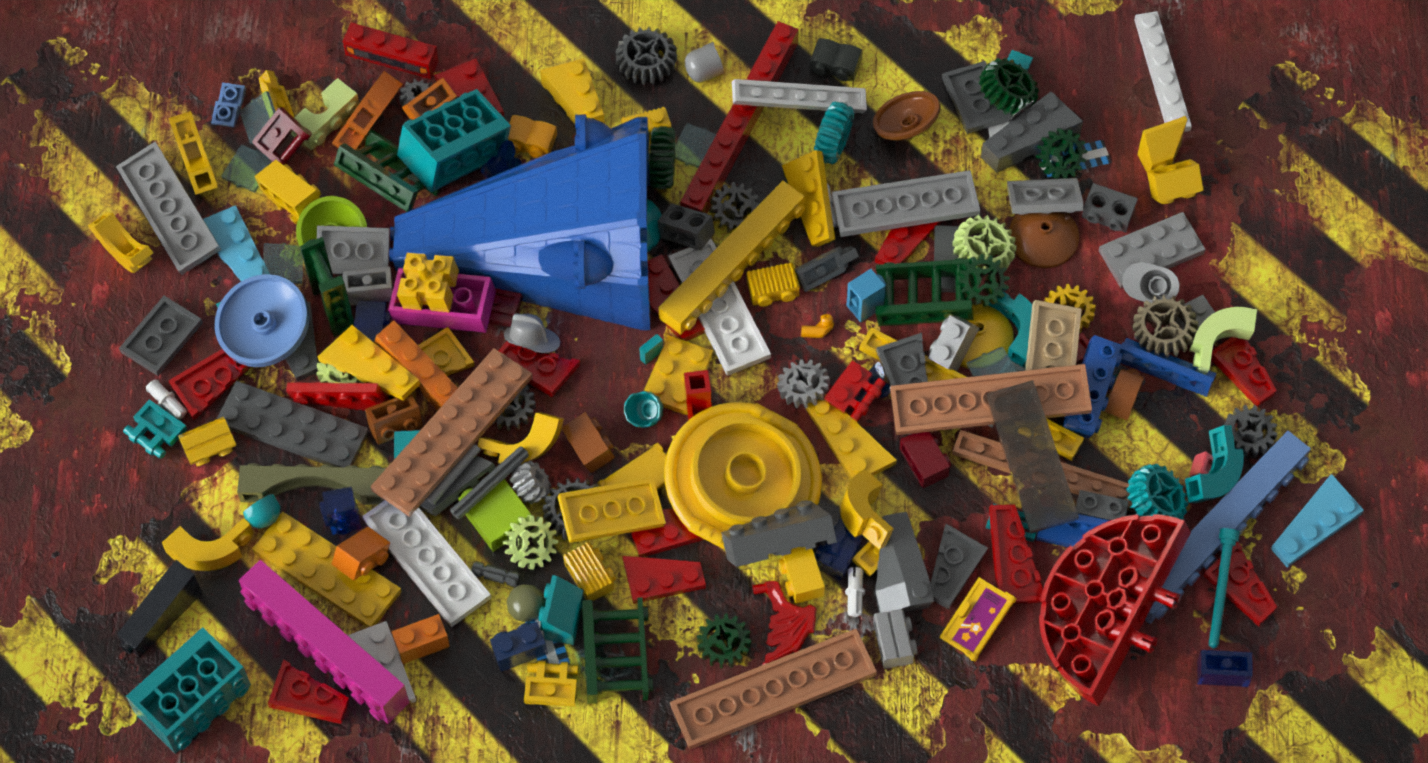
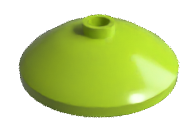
M326 196L314 200L302 211L297 221L296 237L300 247L311 239H317V226L367 227V223L360 209L351 201L342 197Z

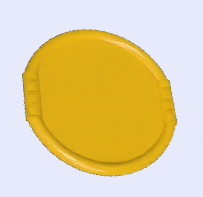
M748 402L718 404L699 412L688 420L673 438L667 452L664 467L665 486L669 501L676 515L688 528V531L725 550L721 532L729 530L733 525H743L752 522L753 518L769 516L778 509H788L797 506L798 502L805 500L812 501L818 505L822 489L821 468L814 447L804 432L797 426L798 424L758 403Z

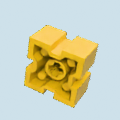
M407 253L403 267L406 278H401L397 292L402 307L404 309L422 310L423 305H428L431 311L449 313L453 299L450 287L456 286L459 273L454 257L435 255L434 260H428L425 254Z

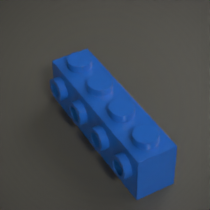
M1096 335L1089 340L1082 364H1085L1092 413L1065 416L1062 427L1087 439L1094 433H1098L1102 423L1099 416L1101 411H1105L1109 400L1106 397L1108 389L1112 388L1116 378L1112 374L1114 368L1119 366L1122 359V354L1119 353L1121 344Z

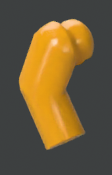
M823 314L816 326L802 325L801 337L823 338L833 329V317L830 314Z

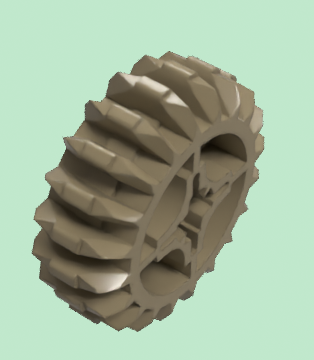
M1165 294L1162 295V300H1158L1156 296L1152 298V303L1146 300L1144 307L1139 306L1137 309L1138 314L1134 315V338L1140 340L1139 346L1141 348L1146 346V352L1148 353L1154 350L1156 356H1159L1160 352L1164 353L1166 358L1169 357L1170 352H1173L1177 357L1179 349L1186 352L1187 345H1192L1193 338L1197 333L1196 329L1198 328L1197 315L1195 312H1191V305L1184 306L1185 301L1183 299L1176 302L1174 295L1170 300L1167 299ZM1177 317L1183 321L1185 325L1184 330L1179 328V325L1176 323ZM1147 322L1152 324V328L1155 329L1154 335L1148 332L1146 328Z

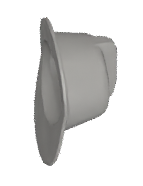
M1138 262L1132 264L1126 269L1122 280L1127 294L1143 302L1147 300L1152 303L1154 296L1158 300H1162L1163 294L1170 300L1173 295L1176 297L1179 292L1180 284L1177 276L1167 268L1150 263Z
M514 314L511 328L508 327L504 332L505 340L509 343L535 352L551 353L560 346L559 337L554 332L546 329L541 319L534 314Z

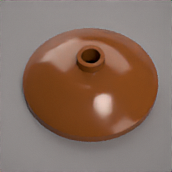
M912 91L898 95L883 104L876 112L873 119L874 129L880 137L888 140L901 141L914 138L927 131L937 120L941 110L939 100L932 93L925 91Z
M1067 212L1017 214L1009 229H1012L1010 236L1016 237L1014 245L1017 247L1014 254L1021 261L1033 267L1054 268L1060 266L1072 258L1078 247L1079 230L1075 221ZM1041 227H1048L1049 229L1044 230Z

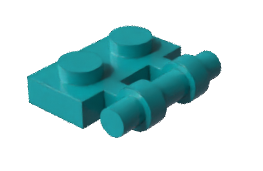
M149 399L133 416L134 420L138 423L135 429L127 425L123 433L129 436V440L134 444L139 443L143 446L148 454L162 459L166 455V451L160 446L165 442L172 447L179 439L178 435L185 433L187 427ZM147 430L155 435L152 440L144 436Z

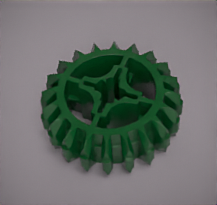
M1005 57L1002 60L997 58L988 63L979 76L980 81L978 84L981 86L980 91L985 93L984 99H988L991 102L990 105L996 106L997 111L1003 110L1005 115L1010 113L1013 116L1032 101L1031 106L1034 105L1039 98L1038 93L1040 90L1036 87L1038 83L1033 80L1034 76L1027 72L1028 69L1022 68L1021 63L1015 64L1013 59L1008 61Z
M667 126L654 127L651 131L650 185L652 188L662 190L672 188L675 176V130Z

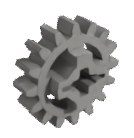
M802 359L799 365L792 362L791 368L784 367V374H779L778 376L779 382L777 386L781 399H786L788 405L794 402L795 408H798L800 404H804V407L808 408V403L811 402L816 406L817 399L824 400V393L830 391L829 385L831 384L827 369H822L821 363L814 366L813 360H810L808 364H804Z

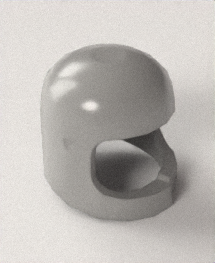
M714 42L689 52L685 58L686 71L695 82H705L724 73L723 65L715 49Z

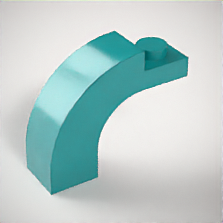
M1003 292L1005 296L1002 299L997 298L998 302L994 305L989 301L988 306L1000 311L1015 325L1018 335L1009 346L1007 359L1026 369L1032 304L1020 293L1013 300L1007 293Z
M1223 425L1209 430L1213 456L1212 466L1208 474H1198L1185 479L1188 503H1201L1223 496L1237 484L1243 469L1244 455L1243 449H1235L1232 425Z

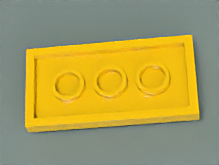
M654 477L559 493L558 495L569 543L664 527L666 524Z

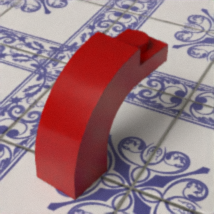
M708 370L685 372L687 418L690 420L699 412L712 407Z

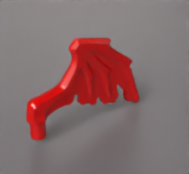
M765 581L761 584L752 585L754 595L766 593L772 602V610L779 612L770 617L769 629H773V631L767 635V645L773 647L780 644V646L774 652L765 655V662L762 665L790 655L793 652H798L807 636L815 632L817 608L812 604L800 607L787 601L778 581Z

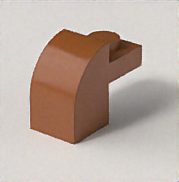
M1123 368L1120 370L1105 412L1128 421L1144 383L1145 376L1132 369L1126 370Z

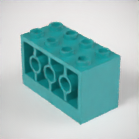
M475 89L469 93L462 94L451 102H445L442 106L432 111L425 112L414 120L411 119L405 122L402 126L397 156L430 192H433L503 157L511 125Z
M202 627L126 695V698L134 713L176 754L179 750L187 748L192 742V738L199 732H204L217 715L224 714L237 697L241 698L249 690L251 683L244 667Z

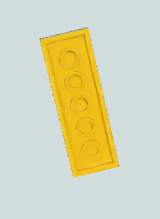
M282 511L276 522L269 527L252 548L253 553L367 628L376 625L401 594V588L372 569L367 575H362L353 581L331 565L337 546Z

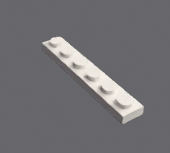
M1158 11L1137 14L1134 21L1164 123L1186 116L1187 123L1184 132L1190 131L1192 127Z
M734 79L732 81L733 104L827 111L830 104L836 101L853 107L854 113H864L867 110L865 88Z

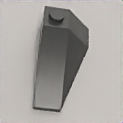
M907 512L884 515L882 519L893 527L894 530L887 545L880 549L877 582L875 584V596L879 613L903 609L904 612L926 609L934 602V598Z

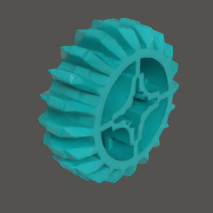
M832 102L819 126L814 151H822L823 160L826 164L833 165L840 159L851 132L854 110L853 107L848 106L846 103Z
M1158 464L1145 465L1135 471L1130 480H1128L1129 487L1126 490L1130 495L1127 499L1132 502L1130 508L1135 509L1136 515L1153 516V514H1159L1182 520L1183 516L1187 513L1186 507L1189 504L1185 500L1187 494L1183 492L1184 486L1178 482L1179 477L1175 478L1173 470L1167 471L1166 466H1159Z

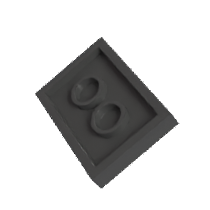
M986 61L942 74V80L966 134L1010 121V114L1005 115L1001 109L997 111V107L990 105L991 102L988 99H984L985 93L980 91L981 86L978 84L980 81L979 76L987 65Z
M163 296L120 346L119 350L128 358L159 376L203 324L202 319L168 297Z

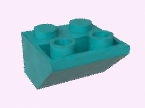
M552 575L551 584L546 583L545 607L541 606L539 612L540 630L543 631L545 640L574 645L582 612L584 592L581 588L568 581Z

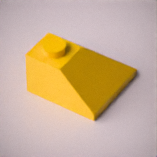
M1186 116L1142 132L1137 155L1146 172L1173 164L1182 143L1187 123Z

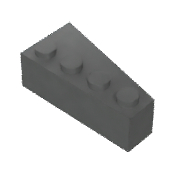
M1049 92L986 140L982 146L981 158L996 173L1022 162L1026 157L1040 154L1042 150L1038 149L1037 146L1044 145L1041 138H1049V131L1056 133L1057 128H1061L1064 131L1070 129L1072 134L1078 133L1081 135L1083 121L1054 93Z
M805 500L798 502L797 506L788 509H778L769 516L753 518L752 522L743 525H733L729 530L721 532L727 560L736 567L767 560L769 559V554L782 556L791 554L792 548L805 547L807 550L816 548L815 543L827 540L828 544L836 543L832 517L814 502Z

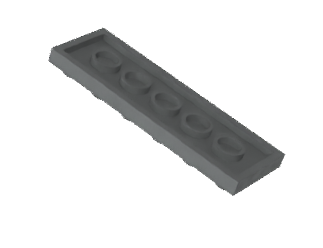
M238 381L235 382L217 419L224 417L231 431L334 467L345 468V466L353 465L369 434L367 427Z

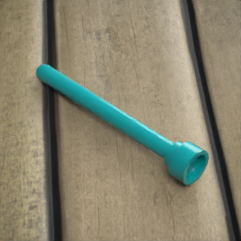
M1220 528L1218 539L1221 540L1220 544L1223 546L1209 637V646L1211 648H1217L1219 645L1232 547L1239 541L1240 531L1235 529Z

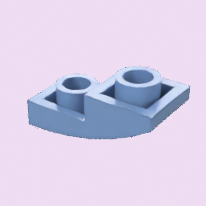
M222 82L219 100L215 102L211 124L235 127L246 93L245 86Z

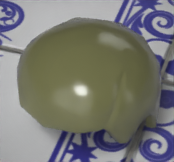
M522 584L515 587L510 592L506 601L508 613L515 620L531 622L534 618L539 617L541 606L545 607L546 598H544V593L533 585Z

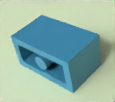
M869 269L848 283L846 306L860 323L876 313V306L884 305L886 283L883 277L879 274L876 275L872 269Z

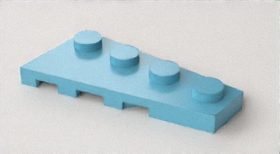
M236 205L203 219L222 249L217 254L232 269L240 281L257 275L269 274Z
M1331 474L1272 545L1271 550L1286 567H1289L1362 515L1364 510Z

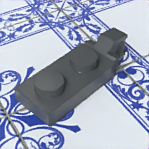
M851 246L844 249L841 247L834 248L795 268L801 289L805 292L845 272L846 268L849 267L848 262L859 257L856 248Z

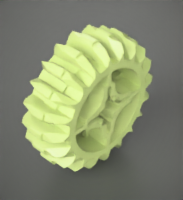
M978 214L974 219L970 217L966 222L961 223L958 230H956L952 246L955 247L953 254L959 255L958 258L970 259L974 256L976 260L980 254L984 255L985 260L990 255H1000L993 258L992 262L995 263L1000 260L999 267L1008 268L1010 262L1015 257L1014 253L1017 246L1014 243L1016 237H1011L1012 229L1005 230V223L998 224L997 218L992 221L986 215L982 219ZM977 233H980V234H981V235H978V236L974 235L973 237H969V236L972 235V234H977ZM976 266V267H980L981 269H987V268H988V267H986V266Z

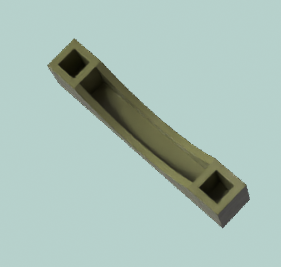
M250 463L247 466L240 465L237 493L240 502L255 503L270 494L277 496L288 490L300 487L320 486L342 491L354 497L363 505H379L384 499L371 491V485L386 468L381 466L359 468L354 465H348L345 468L332 465L310 467L305 464H299L296 467L283 464L261 466L256 463Z

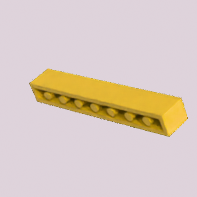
M782 181L659 306V319L680 335L686 329L690 330L695 325L697 318L702 313L705 314L710 310L712 302L717 297L721 298L733 281L736 282L741 278L744 269L748 265L752 266L757 261L759 254L764 249L767 250L772 246L776 236L779 233L783 234L788 229L790 222L802 215L805 210V196Z

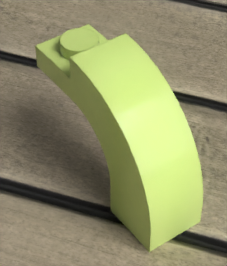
M1246 307L1225 308L1213 313L1201 324L1189 349L1190 352H1195L1193 366L1196 367L1197 372L1204 375L1208 373L1213 344L1219 339L1235 337L1249 340L1255 329L1257 309Z

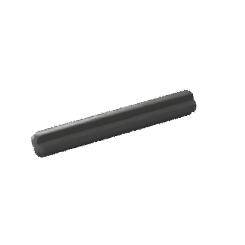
M522 446L518 447L451 508L452 515L457 519H461L529 457L526 449Z

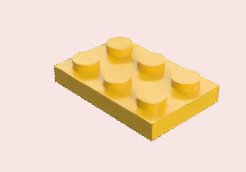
M668 335L644 391L652 392L659 396L664 408L687 415L684 373L707 370L713 356V350Z

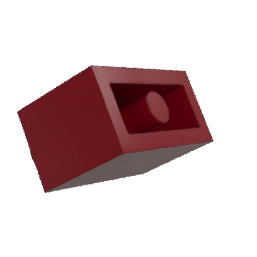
M912 433L900 440L899 450L922 489L949 477L950 459L946 453L942 454L940 451L939 441L934 433Z

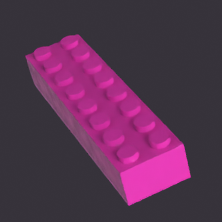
M259 560L239 579L242 588L240 592L246 598L244 600L245 604L253 611L259 610L263 614V620L271 627L276 625L280 629L279 633L288 642L293 640L298 645L297 649L306 658L311 656L316 660L315 665L323 673L329 672L333 675V681L340 688L344 689L346 687L352 692V698L358 704L362 705L365 703L370 708L369 712L378 721L383 719L389 724L409 704L405 685L263 561Z

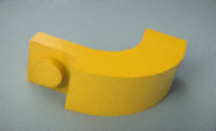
M191 111L168 118L195 195L217 188L211 165Z
M105 212L88 225L105 249L131 273L137 272L152 260L150 255L153 254V251L150 247L140 244L132 238L113 213Z
M542 412L535 413L531 431L523 441L517 444H508L482 437L479 438L478 447L484 449L483 453L497 457L499 453L498 463L501 464L518 447L522 446L529 453V457L522 463L534 461L547 453L555 444L560 435L564 418Z
M865 469L856 474L849 482L840 503V515L844 525L854 537L862 534L880 550L887 545L894 528L870 507L876 501L883 484Z
M244 518L223 537L208 542L193 538L179 526L162 542L165 552L172 559H177L185 567L199 571H213L238 561L242 557L239 547L246 545L254 533L251 524Z

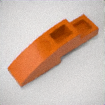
M383 71L332 142V145L339 148L340 145L345 143L356 150L403 84Z

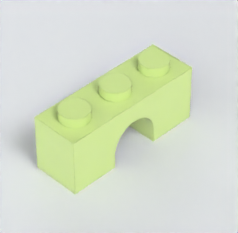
M338 78L321 93L324 105L328 108L327 111L321 114H313L304 108L295 117L302 126L309 129L312 133L308 141L305 140L303 142L310 150H313L317 145H321L326 137L333 130H337L342 122L349 115H352L359 105L357 93ZM294 131L291 132L294 137L297 136Z

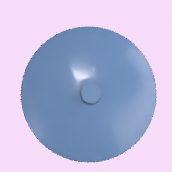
M277 275L253 276L235 285L222 299L215 316V334L222 349L236 362L250 367L270 366L289 357L304 340L310 321L309 306L302 292L291 281Z

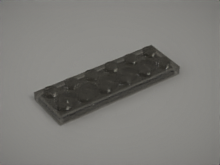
M1034 381L986 393L989 409L1030 534L1078 520L1079 516Z

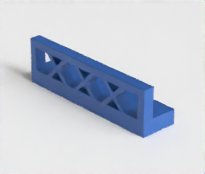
M1128 338L1125 339L1124 343L1122 342L1119 352L1122 354L1120 363L1205 397L1208 396L1217 374L1210 370L1206 375L1199 373L1192 363L1172 355L1166 358L1164 353L1161 352L1159 356H1156L1154 350L1148 353L1146 352V346L1141 348L1139 342Z
M1043 507L1036 541L1073 547L1083 538L1082 535L1109 520Z

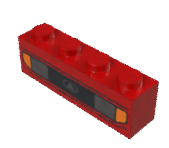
M352 22L343 38L346 56L431 79L439 62L437 47L434 45Z

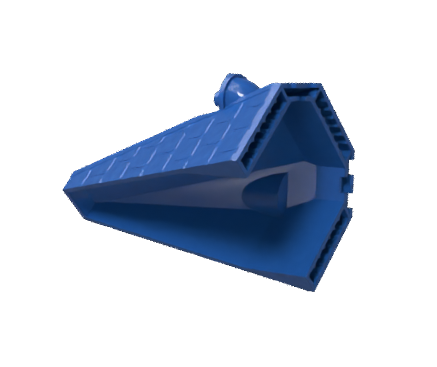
M586 114L575 115V146L553 151L395 216L394 227H390V240L394 241V247L389 248V260L394 262L395 271H398V268L404 267L407 253L425 254L428 260H434L435 255L452 256L459 269L458 274L491 277L495 288L521 293L523 296L522 301L639 330H650L647 242H641L647 241V186H650L648 117H637L609 128L601 121L587 118Z

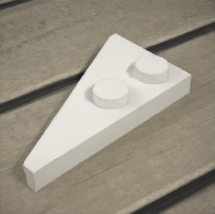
M386 621L348 635L405 685L409 701L411 703L416 702Z

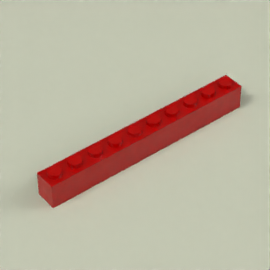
M777 21L746 80L778 82L798 45L799 29ZM732 105L682 197L680 206L708 214L712 206L710 201L712 197H715L714 193L723 186L765 106Z

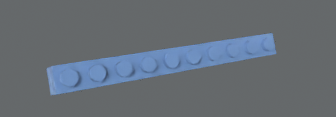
M1287 431L1191 531L1162 588L1182 596L1185 586L1187 584L1192 586L1200 577L1199 572L1203 568L1208 569L1216 560L1214 556L1219 551L1222 552L1223 545L1220 544L1221 540L1218 539L1220 528L1235 529L1242 534L1248 526L1246 522L1250 518L1256 519L1262 512L1263 507L1261 506L1266 501L1271 503L1278 495L1279 491L1277 490L1280 486L1286 487L1294 478L1293 473L1297 469L1301 471L1310 460L1308 455L1311 448ZM1155 601L1145 620L1149 624L1155 618L1160 620L1168 608L1166 605Z

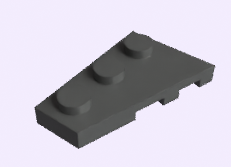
M307 302L310 321L306 336L300 346L286 358L297 382L318 372V357L310 302Z
M475 456L435 505L431 504L426 498L419 506V509L434 516L438 515L459 498L460 492L469 485L473 488L479 483L478 478L486 472L490 474L496 466L486 459Z
M946 523L930 585L934 601L949 610L986 555L988 548Z

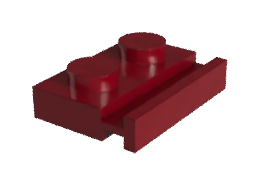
M495 288L496 293L489 323L511 328L512 318L514 314L519 312L523 296L521 293Z

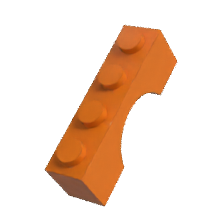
M394 320L376 335L374 343L419 379L421 384L419 387L423 396L437 411L458 389Z

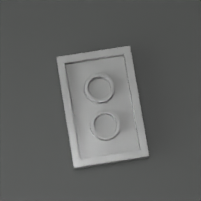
M1077 178L1007 181V192L1012 214L1026 215L1028 213L1049 214L1052 212L1073 213L1075 211H1083V199Z
M317 226V239L321 237L324 239L332 274H343V271L388 267L389 228Z

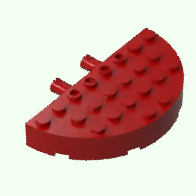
M1137 514L1108 521L1082 535L1083 538L1073 547L1069 546L1052 568L1041 595L1042 604L1039 624L1043 644L1048 656L1063 679L1087 701L1097 706L1101 704L1132 645L1149 653L1154 651L1151 645L1156 647L1157 638L1142 633L1139 630L1155 601L1172 609L1177 607V604H1174V602H1180V594L1162 587L1191 534L1184 520L1159 514H1153V516H1139Z

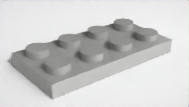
M1182 212L1099 246V252L1121 289L1123 288V274L1132 264L1144 262L1169 269L1203 255L1205 248Z

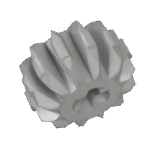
M524 462L511 472L512 477L510 481L514 485L512 489L516 490L517 496H521L524 502H529L530 504L537 503L550 493L551 483L548 481L549 476L545 474L544 468L541 469L537 462Z

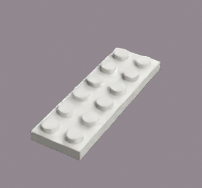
M712 239L707 242L701 251L687 248L668 256L680 284L716 249ZM733 281L728 286L726 293L721 298L717 297L712 302L710 310L698 317L727 376L771 358V353Z
M384 500L362 516L365 523L371 529L391 542L388 551L451 627L491 599V594L419 507L409 517Z

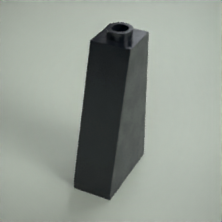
M177 559L117 633L121 641L120 647L129 655L134 653L140 658L202 594L195 574Z

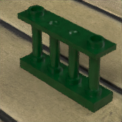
M372 129L368 132L364 147L355 150L344 143L338 148L334 166L406 212L413 209L417 194L424 189L429 191L397 156L399 146ZM370 154L377 158L378 161L374 162L366 156ZM389 166L397 172L393 174L386 170L385 167ZM407 177L415 182V184L410 185L402 179ZM441 188L430 193L437 196L439 195Z
M323 237L307 241L304 245L300 246L311 290L313 295L321 293L333 337L344 333L351 325L355 327L346 286L342 276L333 278Z
M956 258L954 260L896 264L888 262L876 265L877 274L881 275L886 283L884 305L876 306L878 326L939 323L949 318L950 315L959 316L966 321L974 320L972 300H965V293H959L963 289L962 285H957L956 283L955 301L942 302L941 277L956 276V282L961 280L962 277L958 276L957 273L960 270H964L961 265L965 262L969 263V259ZM919 278H932V302L918 303ZM908 279V303L894 305V280Z
M637 598V609L608 611L593 609L592 600H582L587 704H596L598 695L602 694V692L642 690L643 701H648V693L653 692V678L647 675L644 621H648V606H643V598ZM638 619L637 633L599 634V632H594V624H598V621ZM639 643L640 656L600 658V655L595 656V647H600V644ZM641 666L642 680L602 682V679H597L596 671H601V668Z

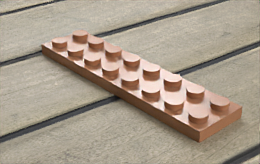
M493 349L371 485V491L411 517L532 379V373L501 352Z
M1085 364L890 386L896 435L1092 413Z
M853 629L670 702V706L688 748L691 750L877 675V671L857 629Z

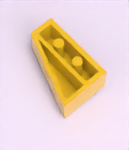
M584 58L540 70L542 86L551 93L555 102L558 105L560 104L565 110L566 115L574 125L575 115L586 114L587 118L596 119L605 124L604 113Z
M274 160L254 176L261 191L280 210L286 209L293 215L290 219L295 224H297L299 216L305 207L321 196V192L314 184L310 186L302 175L294 174L287 164L282 165L277 160Z

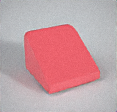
M1208 452L1195 455L1189 476L1208 474L1212 466L1213 456Z

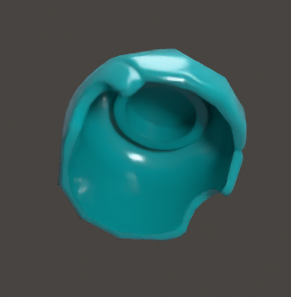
M652 392L632 393L624 403V415L632 425L648 428L656 425L661 420L663 404L659 396Z
M270 494L244 510L243 515L245 520L251 524V527L261 529L269 527L276 522L280 515L281 506L275 496Z

